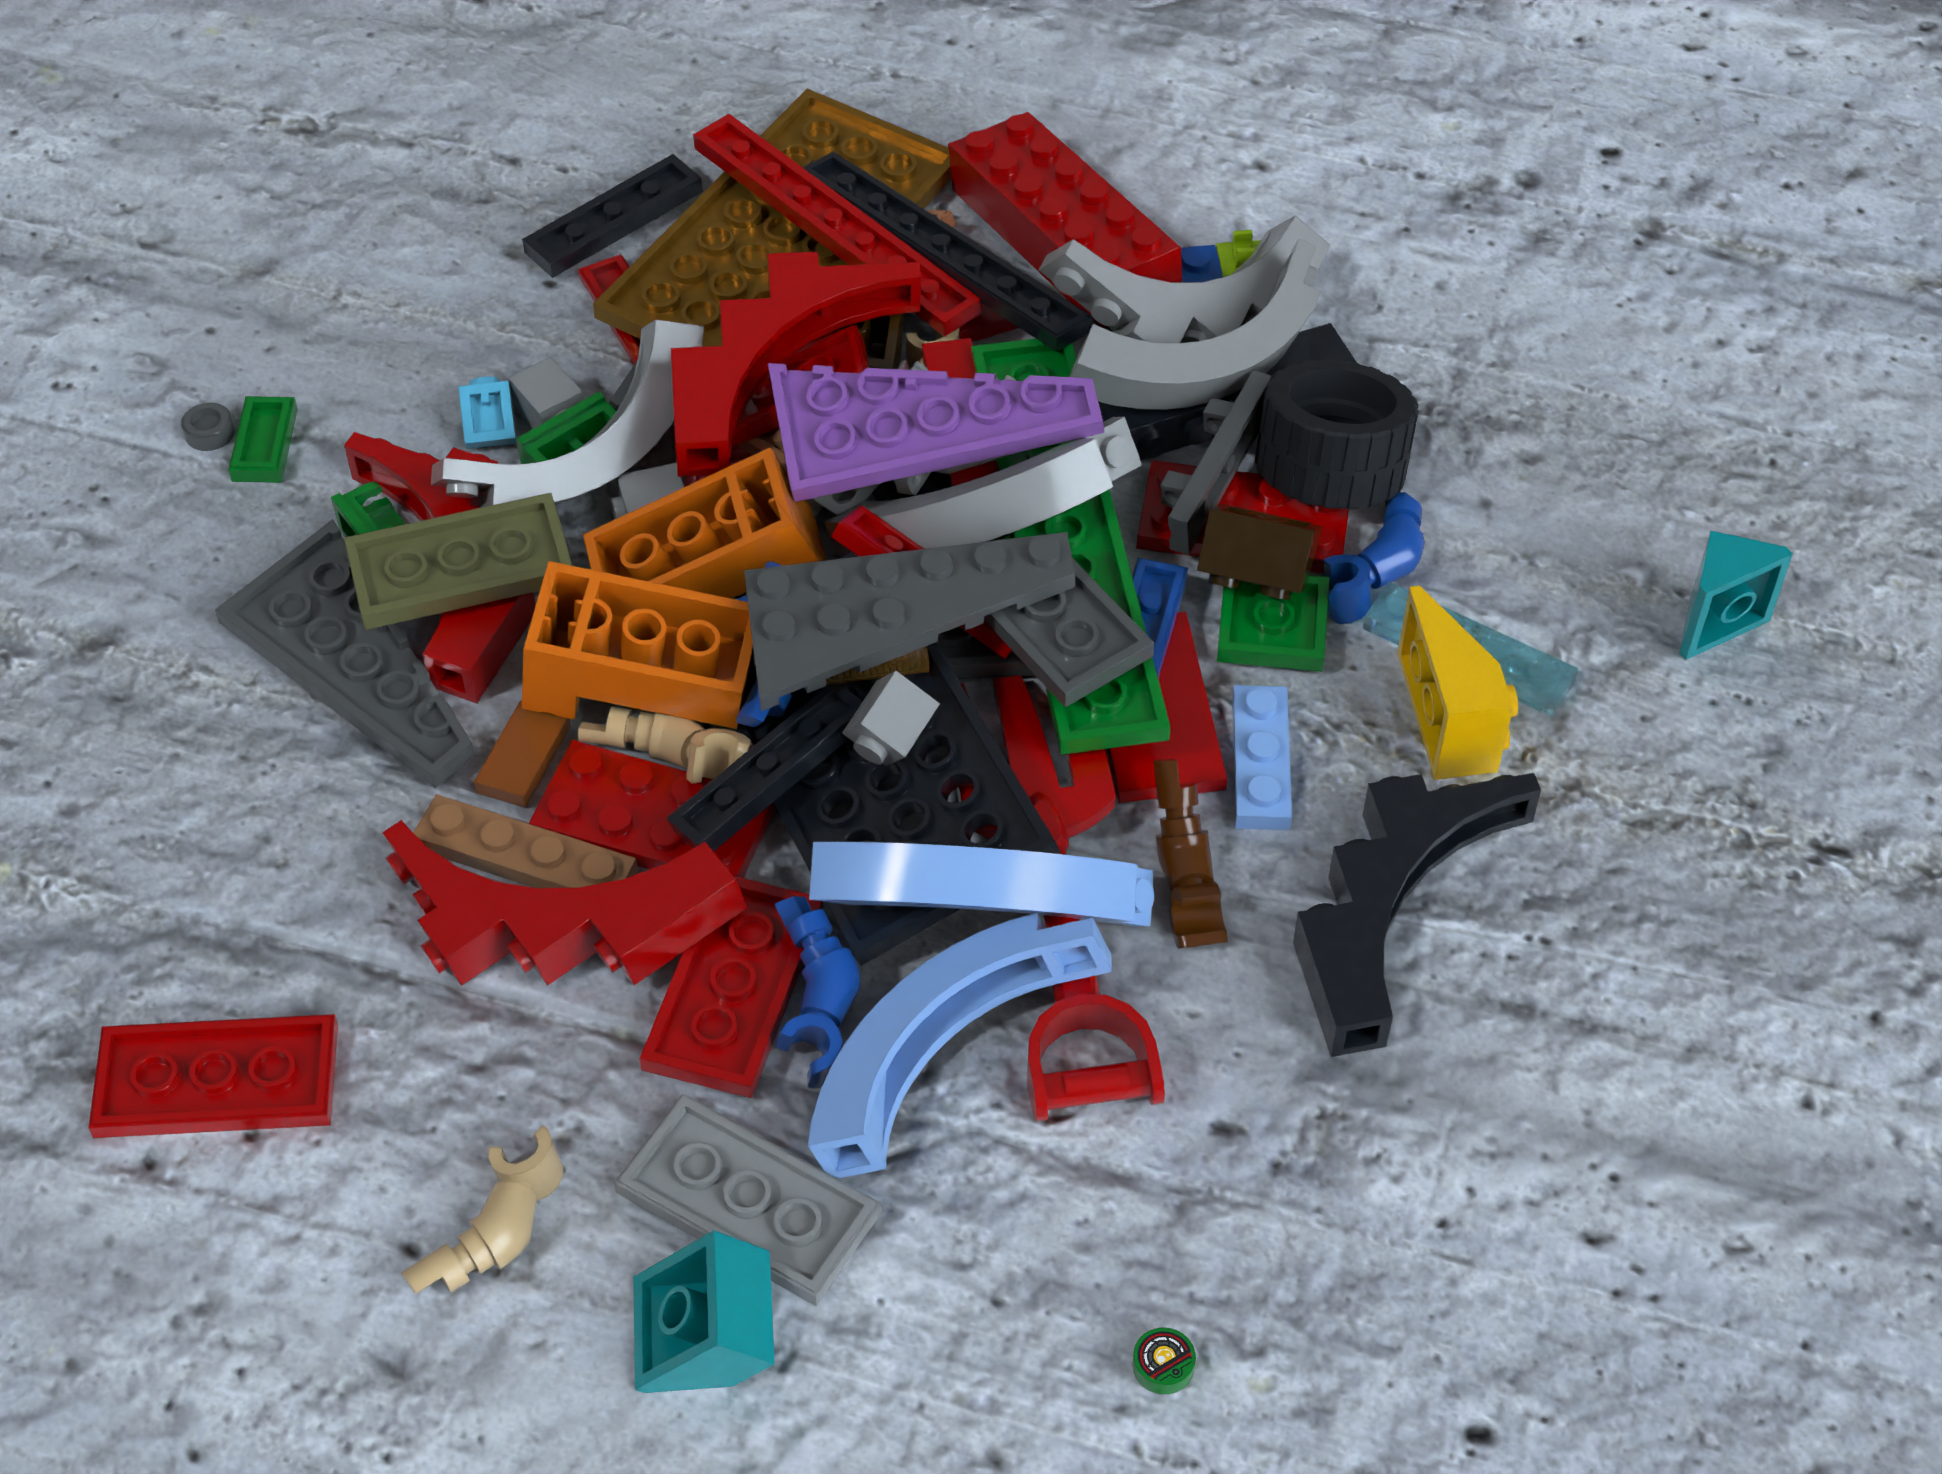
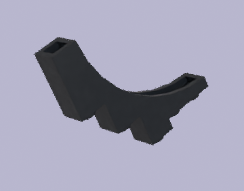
M1535 773L1518 776L1501 775L1490 781L1462 786L1450 784L1433 791L1427 790L1422 774L1407 777L1390 776L1378 782L1368 783L1363 818L1371 840L1354 839L1344 845L1333 847L1328 879L1337 905L1322 903L1308 910L1299 911L1293 945L1331 1057L1387 1047L1393 1014L1384 979V942L1386 934L1403 901L1428 872L1457 850L1492 833L1532 823L1541 793Z

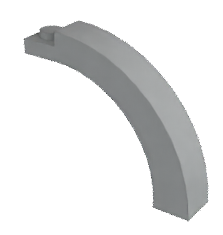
M1300 238L1298 239L1281 269L1269 304L1258 315L1239 328L1221 336L1198 342L1157 343L1119 335L1093 324L1078 353L1069 377L1092 378L1099 402L1136 409L1165 410L1192 407L1208 403L1211 398L1221 399L1238 392L1244 387L1253 370L1266 373L1285 355L1312 313L1321 294L1320 290L1311 287L1317 273V268L1310 264L1317 246Z
M654 320L641 329L639 355L634 376L623 401L607 424L591 440L577 450L555 459L517 465L443 458L432 465L431 486L446 487V495L460 498H475L478 496V491H482L481 508L551 492L555 505L582 496L620 476L641 460L658 443L673 423L671 348L702 347L704 326Z
M1112 417L1103 422L1105 433L1066 441L1021 463L966 483L907 498L864 501L824 522L838 559L852 551L833 539L831 535L838 523L860 505L873 512L924 549L986 542L1077 506L1113 488V480L1142 465L1125 417Z

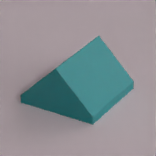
M1710 531L1689 601L1680 655L1685 660L1690 659L1770 622L1793 553L1786 546Z

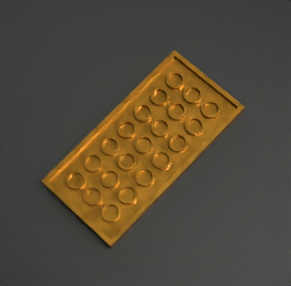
M808 88L760 135V137L801 167L831 152H835L923 209L951 180L948 147ZM724 171L593 303L594 318L641 339V329L654 320L704 326L702 347L722 346L720 300L769 298L767 254L818 252L819 266L848 264Z

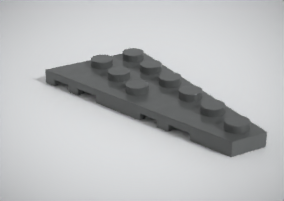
M333 519L215 609L218 622L432 787L437 788L475 756L471 740L445 698H441L431 682L428 671L421 660L418 661L398 623L365 630L346 545Z
M1067 532L744 570L761 711L779 705V697L804 688L807 693L826 686L827 678L849 669L862 672L938 642V634L960 625L963 626L965 631L984 623V616L1003 608L1010 607L1019 610L1074 588L1075 568Z

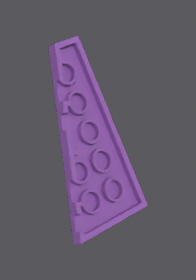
M768 363L788 477L795 502L1105 433L1092 378L1029 375L1024 381L996 380L995 374L975 373L974 379L950 378L946 371L866 368L862 373L834 372L833 366L813 365L812 371L787 370L786 364Z

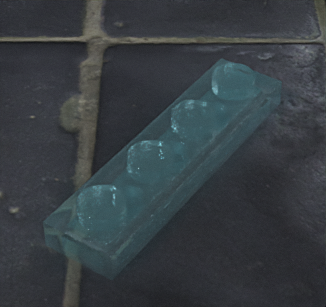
M1388 582L1366 613L1363 629L1399 646L1409 590ZM1442 606L1500 663L1506 684L1514 685L1518 701L1553 717L1575 683L1579 668Z

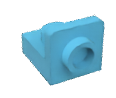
M479 377L472 379L469 385L458 386L466 449L517 444L509 381L499 382V379L496 377Z

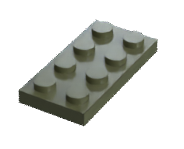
M552 492L344 538L365 630L537 592L541 589L548 561L572 566Z

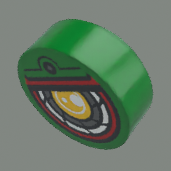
M1166 1327L1149 1330L1138 1339L1134 1347L1132 1362L1134 1375L1145 1389L1153 1393H1176L1185 1388L1193 1377L1196 1361L1195 1349L1188 1337L1178 1330Z

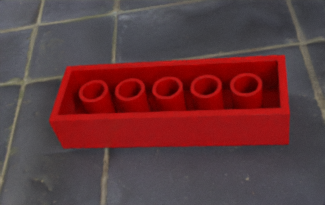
M1029 112L1013 115L1006 121L983 130L971 132L966 137L948 144L952 190L1054 287L1053 282L1042 274L1039 268L1046 255L1072 239L1104 261L1133 274L1170 283H1182L1181 247ZM1059 291L1072 304H1074L1081 310H1084L1086 313L1091 315V313L1086 308H1084L1081 304L1074 300L1070 295L1064 294L1061 291ZM1093 318V322H1094L1097 326H1099V327H1101V328H1106V327H1108V326H1106V325H1103V324L1097 322V321Z

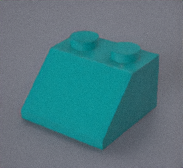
M713 1230L633 1276L636 1391L654 1393L733 1387L775 1365L769 1250Z

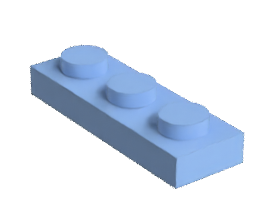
M1234 685L1232 708L1235 829L1290 830L1292 802L1287 687Z

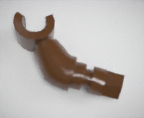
M1156 759L1153 763L1158 808L1165 809L1166 817L1160 818L1161 833L1156 835L1159 863L1171 891L1169 914L1175 944L1178 949L1227 943V929L1224 925L1221 910V892L1218 884L1214 882L1208 830L1201 828L1200 814L1193 813V806L1199 804L1197 784L1179 783L1177 760Z

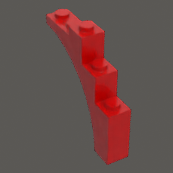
M818 252L767 254L769 298L720 300L722 346L671 348L677 476L712 475L730 466L732 441L741 414L758 386L770 375L768 363L780 364L811 341L844 326L880 316L920 312V262L819 266Z
M353 432L344 444L352 479L362 484L377 482L383 489L382 493H385L412 512L419 521L481 508L482 491H478V496L475 498H460L446 495V487L431 486L432 465L440 460L430 454L417 453L393 445L385 439L372 438L357 432ZM455 447L446 456V458L498 464L497 461L491 460L485 455L473 454ZM533 592L442 613L439 625L422 654L426 670L436 690L476 704L478 703L532 620L536 606Z
M402 820L382 832L394 851L385 857L390 867L403 885L413 880L420 889L412 894V896L425 914L417 921L429 939L421 944L420 947L439 974L449 968L461 986L510 953L525 974L535 968L548 986L596 952L611 973L621 968L632 984L636 985L747 909L736 879L706 842L701 843L666 864L625 879L584 887L533 888L493 881L455 866L425 846Z

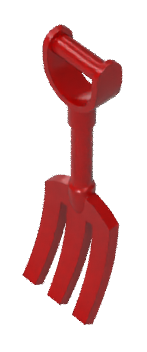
M1022 676L994 678V699L1007 762L1060 850L1058 854L1067 855L1066 851L1070 845L1068 838L1096 825L1115 807L1116 793L1106 751L1101 749L1067 754L1072 786L1060 788L1039 718ZM960 683L968 696L964 683ZM964 785L957 787L959 802L964 801L971 795L973 786ZM985 825L977 829L975 833L991 839L997 831V826ZM1043 915L1046 928L1080 921V919ZM1097 975L1052 985L1055 1004L1039 1016L1029 1036L1027 1089L1035 1122L1048 1120V1110L1148 1096L1151 1105L1163 1104L1165 1101L1163 1072L1157 1043L1147 1020L1130 1004L1106 994H1100ZM1079 1029L1102 1030L1117 1036L1134 1051L1137 1058L1136 1061L1044 1074L1041 1066V1059L1048 1046L1061 1035Z

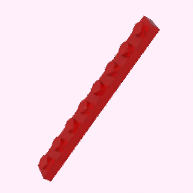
M731 114L725 115L693 134L695 150L848 265L920 262V312L912 313L944 337L981 314V298Z

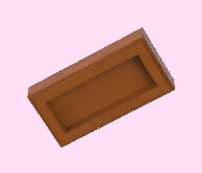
M520 700L474 780L476 793L526 808L571 727L570 719L551 713L522 709V701Z

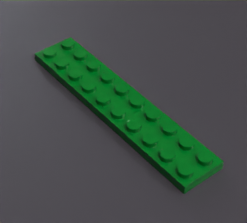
M1036 338L971 346L975 372L996 373L998 380H1004L1006 375L1013 377L1016 381H1024L1029 375L1069 377L1076 361L1072 343L1058 352H1055ZM1062 443L1030 449L996 459L997 470L1000 471L1021 463ZM1110 489L1066 511L1011 533V538H1021L1067 532L1072 558L1147 635ZM1153 657L1067 707H1064L1045 686L1061 755L1168 741L1170 738V723Z

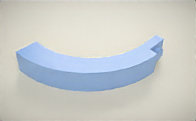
M813 842L809 900L845 905L916 906L1026 914L1038 913V915L1084 920L1093 918L1094 921L1150 927L1151 907L1154 902L1153 870L1137 868V864L1008 849L909 843Z
M1038 913L1006 921L952 945L926 961L890 990L863 1018L845 1042L832 1064L818 1095L811 1120L808 1147L822 1169L837 1179L886 1169L888 1142L893 1122L911 1084L935 1053L973 1020L991 1009L1028 992L1059 983L1112 972L1111 952L1094 919L1089 918L1045 928Z

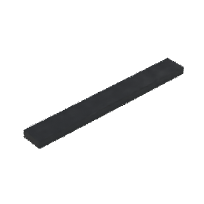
M831 152L803 167L981 298L983 305L1038 339L1055 352L1060 351L1089 333L1093 325V317L837 153Z

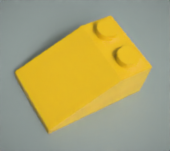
M1420 585L1410 586L1397 655L1434 780L1496 773L1499 770L1503 750H1507L1510 747L1509 724L1511 717H1516L1518 714L1516 689L1513 684H1506L1500 663Z

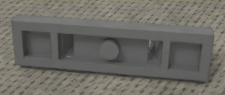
M1253 370L1235 402L1211 398L1203 411L1204 431L1215 435L1193 475L1168 471L1160 485L1161 503L1173 508L1168 516V524L1171 531L1169 538L1171 550L1189 555L1207 524L1210 508L1217 506L1259 433L1267 382L1271 380V375Z

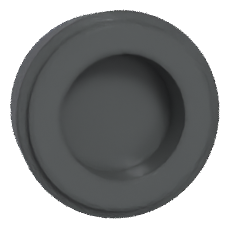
M218 403L198 404L190 408L181 420V427L186 442L192 448L200 451H212L225 446L231 441L235 433L230 411Z

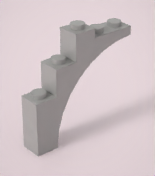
M1295 215L1268 230L1252 255L1230 276L1202 283H1170L1133 274L1104 261L1074 239L1046 255L1039 271L1049 278L1059 291L1070 295L1086 308L1097 322L1108 326L1114 333L1157 343H1188L1207 340L1229 333L1258 315L1269 304L1281 269L1299 238L1317 246L1310 264L1317 268V272L1330 244Z

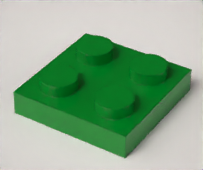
M1309 575L1305 590L1302 593L1292 592L1290 600L1260 594V584L1240 580L1239 588L1223 586L1217 662L1323 672L1329 577Z

